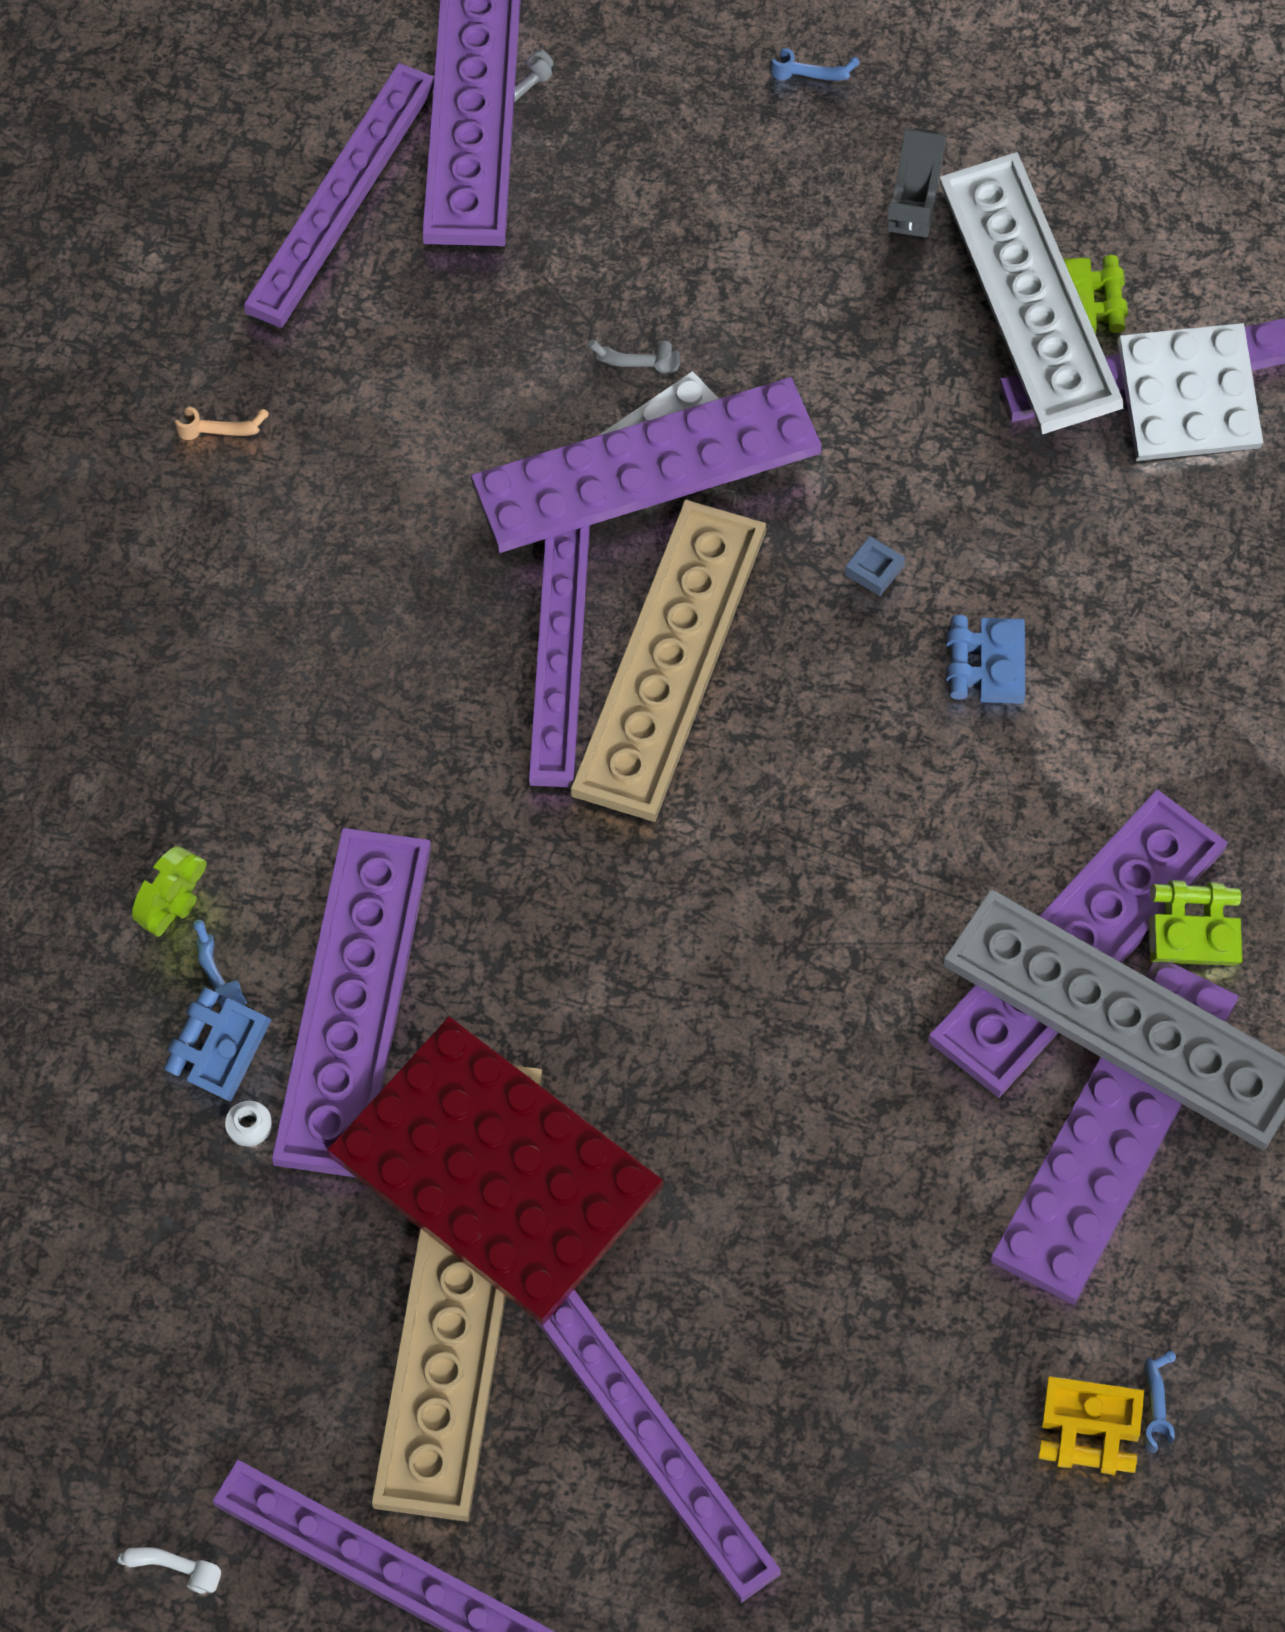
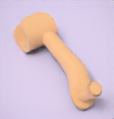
M187 407L184 409L185 416L192 423L183 424L179 420L174 422L178 435L185 440L195 439L200 433L250 436L259 433L258 426L263 420L267 419L269 413L265 409L259 410L257 416L252 421L200 420L198 411L195 408Z

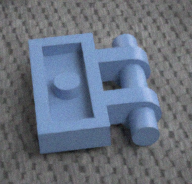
M955 615L951 617V630L946 633V646L951 650V664L946 667V681L950 684V696L953 699H965L968 696V687H980V702L1024 704L1025 619L981 618L980 633H972L968 630V618L966 616ZM968 652L980 653V667H972L968 664Z
M203 986L196 1002L191 1001L185 1012L189 1016L178 1039L172 1038L167 1049L171 1053L163 1069L176 1076H180L188 1060L194 1063V1066L186 1081L231 1102L272 1019L229 998L226 999L218 1014L212 1011L220 994ZM206 1023L213 1026L202 1050L199 1051L194 1046Z

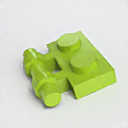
M1116 255L1103 257V269L1101 271H1091L1090 258H1063L1095 335L1097 322H1108L1109 331L1112 333L1123 332L1126 329L1125 318L1128 316L1127 301L1122 297L1121 287L1125 284L1124 270L1119 267L1118 257ZM1094 291H1105L1106 301L1095 302Z
M1169 880L1167 884L1151 885L1150 900L1152 902H1165L1166 914H1154L1149 917L1150 962L1237 966L1242 963L1241 918H1228L1223 915L1224 905H1240L1241 890L1239 888H1227L1223 883L1208 882L1205 886H1187L1185 881ZM1185 904H1204V916L1185 915Z

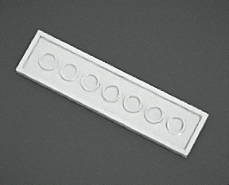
M1018 152L941 176V188L1041 433L1046 434L1123 409V399Z

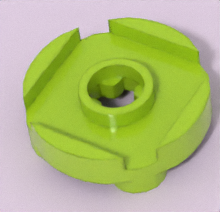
M180 846L173 847L167 851L153 867L160 871L153 884L144 880L138 891L132 910L133 920L138 922L137 924L143 929L159 937L166 931L176 916L182 919L185 918L196 903L197 897L192 892L196 882L206 869V860Z

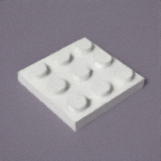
M1244 323L1120 335L1117 343L1136 461L1258 449L1263 445Z

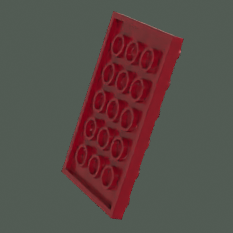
M450 1016L327 1149L330 1158L542 1325L546 1323L663 1187L662 1178Z

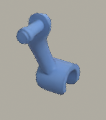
M783 48L780 51V59L783 63L771 59L770 70L772 76L778 80H786L793 74L822 80L841 81L850 78L849 73L859 65L860 61L857 57H852L844 67H823L794 62V53L788 48Z
M202 920L194 921L193 927L199 936L196 941L198 961L214 989L213 991L220 994L217 1001L221 1009L227 998L242 1005L247 1004L237 979L226 984L220 975L213 959V936L207 934Z
M1168 1350L1164 1355L1155 1360L1149 1357L1144 1363V1371L1150 1392L1152 1422L1146 1429L1143 1443L1145 1448L1151 1453H1156L1158 1450L1157 1443L1152 1438L1151 1433H1163L1170 1444L1174 1440V1428L1166 1421L1165 1388L1162 1376L1158 1368L1175 1361L1176 1355L1172 1350Z

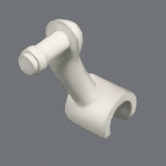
M128 1548L117 1556L119 1564L131 1568L153 1564L188 1574L190 1579L187 1587L199 1594L206 1591L208 1593L214 1592L221 1577L220 1568L213 1563L203 1560L192 1561L159 1548Z

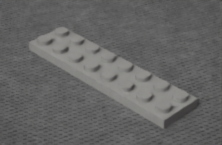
M992 889L944 959V967L1263 1151L1266 1150L1285 1119L1284 1055Z

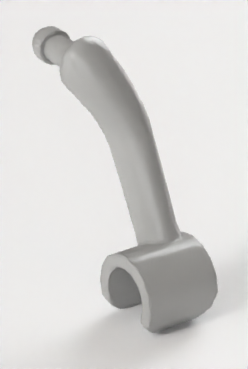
M542 49L537 50L527 59L526 65L532 72L515 86V102L537 82L547 81L551 77V67L554 61L546 51Z
M593 339L588 343V347L597 353V360L614 366L655 367L659 372L670 374L677 371L680 364V351L675 350L671 352L672 345L668 341H661L656 345V354H625L607 346L602 347L598 341Z

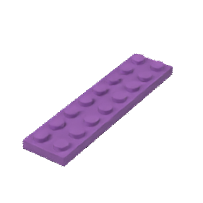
M440 0L423 222L424 244L505 246L521 0Z
M792 377L475 473L471 475V480L498 552L502 553L821 454V442Z
M1157 789L1045 909L1040 917L1123 963L1149 934V917L1154 914H1166L1165 902H1152L1150 900L1151 885L1167 884L1169 880L1185 881L1187 886H1193L1226 850L1228 842ZM975 985L930 1033L928 1042L1000 1098L1054 1039L1058 1032Z
M342 828L272 1156L274 1166L354 1177L329 1157L327 1149L383 1089L431 852L430 840Z
M1153 962L1145 976L1224 1022H1227L1239 998L1238 995L1174 963ZM1101 1057L993 1252L990 1262L1075 1306L1182 1104Z

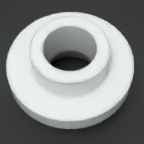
M243 1101L230 1109L226 1116L225 1127L228 1136L235 1143L242 1146H254L263 1142L268 1137L272 1129V1119L268 1109L261 1103ZM247 1116L257 1119L251 1127L241 1126V1120Z

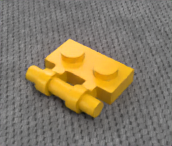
M1049 1376L1046 1385L1042 1428L1060 1430V1442L1041 1440L1038 1459L1057 1462V1467L1072 1469L1073 1464L1100 1468V1473L1115 1475L1116 1471L1135 1473L1137 1454L1119 1452L1120 1439L1138 1442L1144 1390ZM1076 1433L1104 1437L1103 1449L1075 1445Z

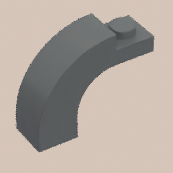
M906 127L894 195L889 202L887 219H889L888 232L928 238L936 204L948 132Z

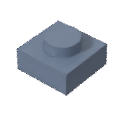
M869 536L845 566V575L878 596H881L905 566V557Z

